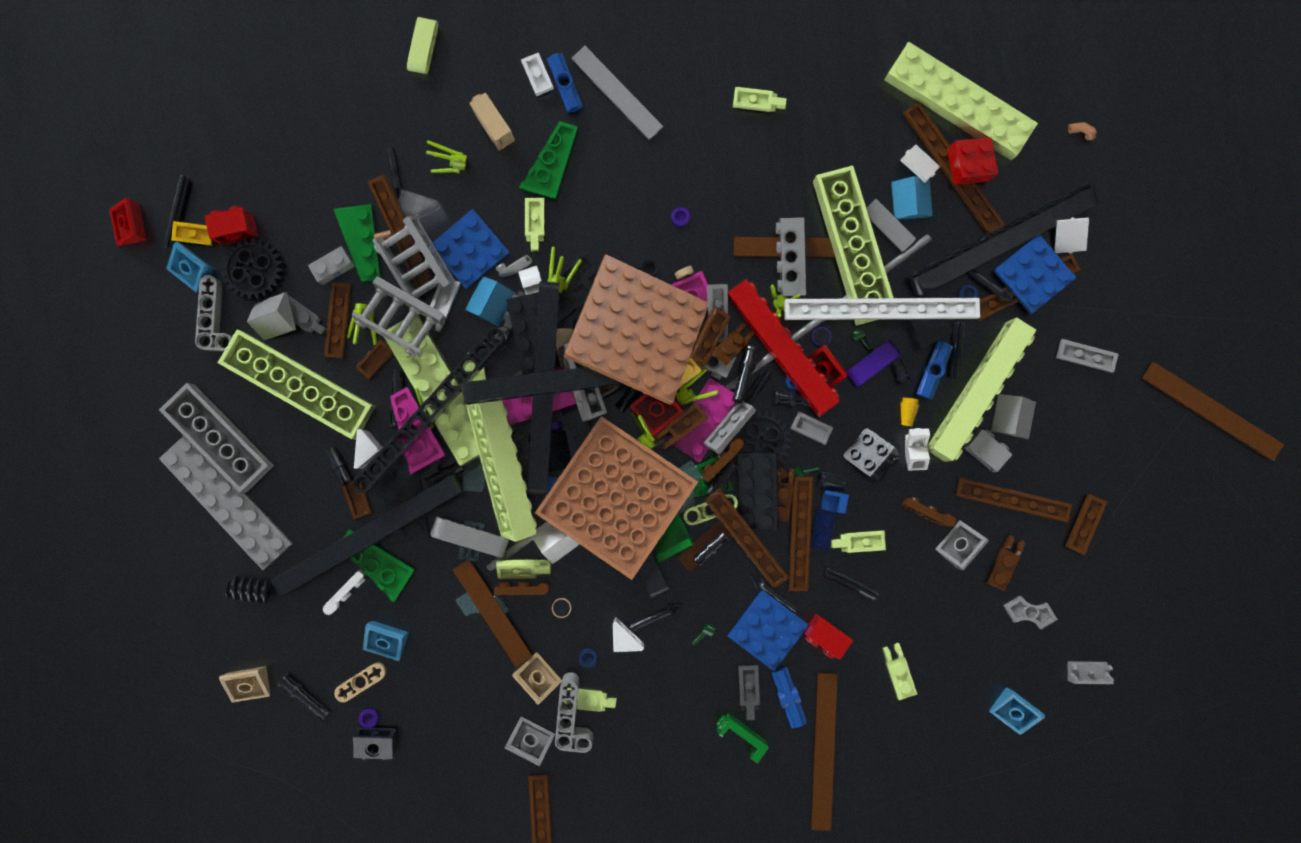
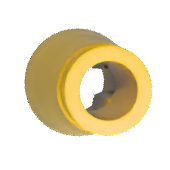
M903 398V401L900 402L901 425L913 426L919 408L918 399Z

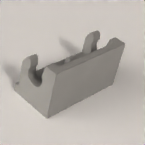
M1068 661V681L1074 684H1114V679L1109 674L1113 668L1107 662Z

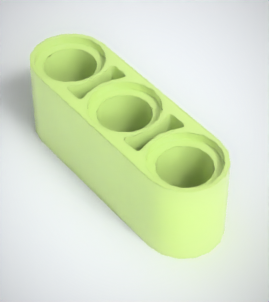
M421 17L417 18L407 61L408 71L422 74L428 73L438 31V21Z
M729 494L725 495L733 500V506L736 508L738 504L736 497ZM706 502L686 509L683 515L685 522L690 525H696L717 516L715 513L713 515L706 514ZM690 511H695L698 515L694 522L687 519V514Z

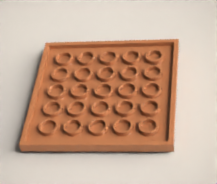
M605 254L563 356L671 405L708 308L707 302Z
M601 416L535 514L632 580L698 484V481Z

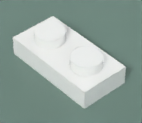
M539 53L521 60L536 96L554 89Z

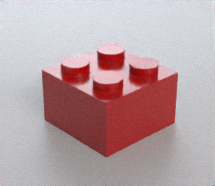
M991 137L955 141L947 148L954 185L989 182L998 175Z
M233 206L228 211L223 212L222 210H215L210 212V215L204 216L209 239L220 245L244 241V238L252 239L258 237L254 215L241 206Z
M647 394L642 395L630 405L631 410L637 417L639 415L643 417L653 437L684 412L675 400L669 405Z
M818 614L813 617L803 632L806 635L805 639L816 648L820 645L822 647L821 651L831 659L836 657L840 660L853 642L851 638Z

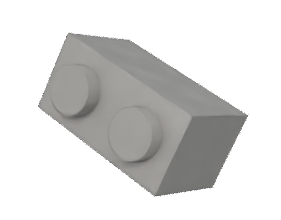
M342 246L308 265L315 279L321 285L356 267L347 250Z
M978 430L964 448L991 472H998L1012 456L1009 452L1010 449L1004 443H998L994 439V434L989 430Z

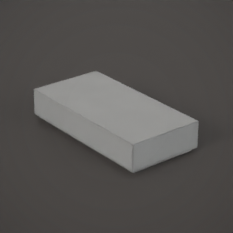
M798 411L790 429L826 445L833 427Z

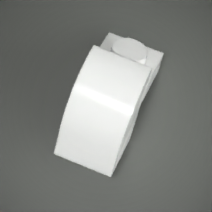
M538 266L519 271L525 294L539 292V282L542 279Z
M909 429L908 435L905 436V457L908 471L927 470L930 460L927 447L930 437L929 429Z

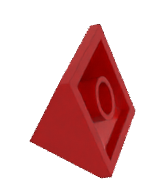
M124 198L109 209L117 246L147 240L139 203L130 198Z
M823 345L809 356L815 363L817 372L822 373L826 377L827 385L830 388L848 376L826 345Z

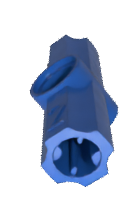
M562 53L551 55L547 58L567 113L575 112L583 106ZM562 80L570 81L567 86L560 85Z
M941 341L936 342L928 365L924 368V375L916 395L928 400L933 399L940 379L945 373V366L953 346ZM932 366L938 368L937 376L931 373L930 369Z
M780 668L771 672L778 690V698L786 712L791 728L803 726L807 723L806 717L800 704V696L793 685L788 668Z

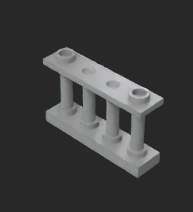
M414 215L403 220L405 228L388 239L384 240L383 237H378L372 241L375 244V250L383 257L401 289L421 301L419 297L440 284L444 288L456 281L417 216ZM412 235L415 245L395 257L389 247L405 236ZM418 251L422 252L425 261L404 273L399 263ZM432 268L435 278L415 290L409 280L426 269Z
M377 276L373 281L376 294L362 315L356 312L352 313L355 320L354 323L363 329L367 327L406 349L405 352L408 355L422 358L423 353L419 346L433 325H436V323L441 326L446 320L444 314ZM388 295L393 298V303L380 323L377 325L368 320L382 297ZM404 304L409 307V313L394 335L385 328L399 306ZM421 314L426 317V322L412 344L403 340L402 337L416 315L419 316Z

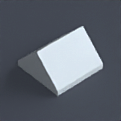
M357 429L354 468L364 469L383 448L369 431Z
M547 521L536 528L537 534L531 536L542 554L552 564L579 545V543Z
M617 617L614 619V652L642 651L644 643Z

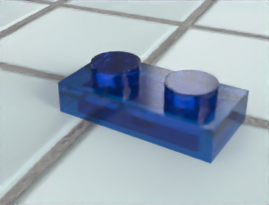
M816 510L811 534V548L829 551L836 513Z

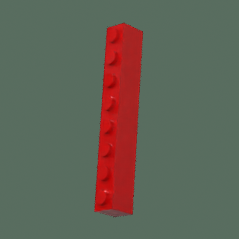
M744 280L728 292L729 301L754 331L755 335L818 417H821L839 403V394L834 388L831 389L827 385L826 377L822 373L817 372L813 360L804 355V349L798 342H794L791 338L792 333L790 330L780 324L781 320L775 312L772 313L766 299L764 297L760 298L757 294L756 286L752 282L749 283L747 280Z

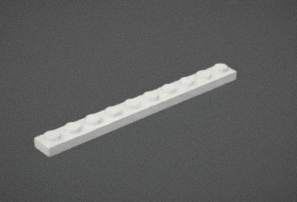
M979 298L785 299L784 312L785 320L980 318Z

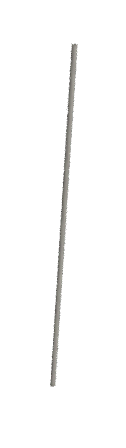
M928 234L885 265L886 274L932 240ZM845 295L841 299H848V297ZM812 320L792 335L791 338L796 343L825 320ZM770 353L755 363L756 369L752 372L751 376L774 359ZM738 377L727 384L725 388L730 391L735 389ZM669 432L662 440L659 441L655 439V442L657 444L653 448H651V450H654L656 447L662 444L665 440L671 437L672 434ZM530 536L520 540L505 551L503 558L497 557L486 567L492 572L496 569L497 560L509 559L533 541V538Z

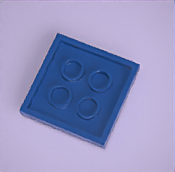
M473 209L432 242L447 268L466 290L510 254Z
M1040 234L994 270L995 274L1030 315L1076 278Z
M761 590L727 636L775 671L808 627V624Z

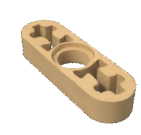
M374 663L339 685L335 689V698L340 702H347L386 676L387 669L385 665ZM374 667L381 669L380 677L375 675L369 678L368 675L375 671ZM358 677H363L366 681V685L363 688L356 685ZM352 686L353 690L347 693V698L345 695H340L342 689L346 690Z

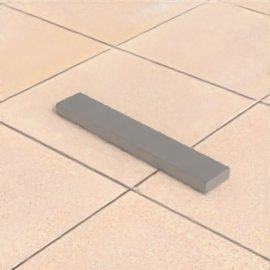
M586 46L571 58L581 71L649 141L663 129V126Z

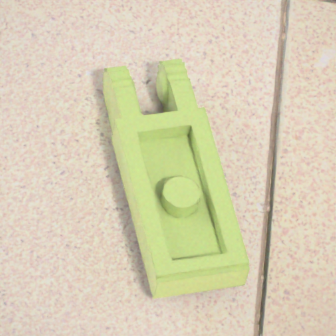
M899 643L894 644V649L898 656L897 659L892 660L888 647H884L883 652L898 700L917 695L906 658L903 656Z

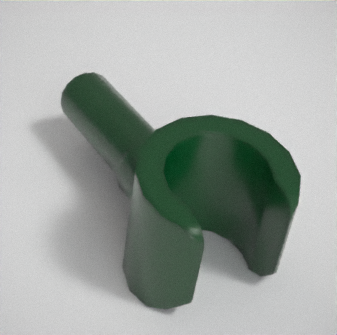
M863 330L853 331L852 336L855 342L861 340L868 352H873V349L866 340L865 332Z
M800 466L794 468V476H805L819 472L818 467L802 471Z
M706 624L692 644L696 646L704 638L705 634L712 637L715 627L711 624Z

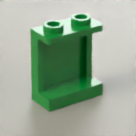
M679 513L676 514L653 548L658 563L695 544Z
M729 713L726 716L722 715L716 725H718L717 731L719 736L723 737L728 729L733 730L752 744L748 752L751 759L758 764L769 748L766 740Z

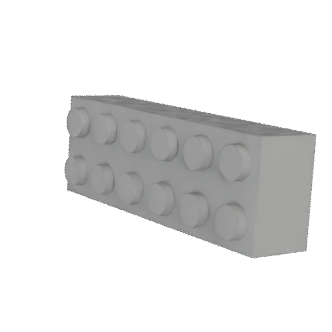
M186 383L159 409L239 493H247L274 466L194 384Z

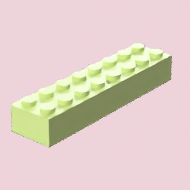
M910 42L907 43L885 78L886 82L976 139L991 137L994 150L1011 161L1019 154L1038 124Z
M849 166L816 175L813 180L814 188L848 299L893 298L854 167ZM854 319V320H855V324H856V326H857V325H861V324L868 323V322H872V321L879 320V319Z
M416 315L402 337L403 340L412 344L424 325L418 315ZM403 321L387 329V331L395 335ZM429 332L419 346L423 353L422 358L408 355L405 352L406 349L385 338L414 389H419L423 402L452 372ZM456 378L452 380L453 386H459ZM444 391L440 393L439 400L445 401L448 398V392ZM461 392L434 423L458 464L464 466L480 455L467 407L464 404L463 392ZM434 406L427 407L430 415H433L435 412Z
M1017 317L1005 323L927 446L928 452L944 462L957 460L963 452L961 450L964 443L967 444L973 436L972 430L983 421L982 415L985 410L988 411L994 403L992 401L993 397L1004 388L1002 383L1013 374L1015 370L1013 368L1016 361L1020 362L1025 354L1023 350L1034 341L1036 329Z
M238 329L218 361L222 366L353 440H356L357 429L363 430L376 408Z
M502 401L466 405L501 537L516 542L537 534L535 529L537 524L531 514L532 505L526 495L527 486L521 476L522 467L516 457L517 448L511 438L512 429L506 419V407Z

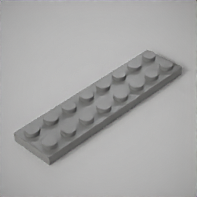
M185 436L179 439L159 458L262 570H266L293 544L247 493H239Z

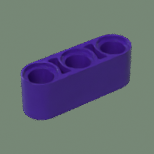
M889 339L851 367L846 373L858 387L895 360L901 353Z

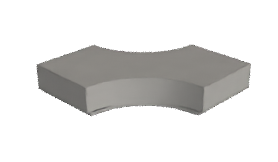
M1018 596L1003 605L1014 623L1029 620L1035 623L1039 629H1043L1058 620L1048 603L1031 605L1022 596Z

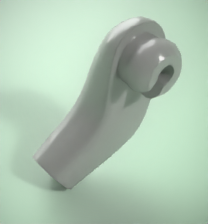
M525 255L508 267L502 263L496 267V271L499 272L498 276L508 277L514 275L530 265L532 259Z

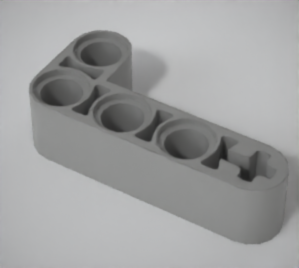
M205 275L199 283L195 343L198 348L209 352H224L226 348L223 346V341L228 338L230 342L233 336L219 333L223 285L219 279ZM209 300L213 301V305L211 308H207V302ZM211 319V325L206 328V321ZM209 337L210 344L205 347L204 340Z
M435 516L430 535L434 538L501 558L504 557L509 542L507 538L465 526L439 516Z
M570 672L563 676L560 686L555 745L562 751L586 753L592 747L593 733L588 728L575 727L579 677L575 673ZM568 683L571 684V690H568ZM564 701H570L572 704H566ZM562 719H569L570 722H564ZM565 736L568 738V740H564L561 737ZM580 739H586V740H588V741H587V742H583V741H581Z

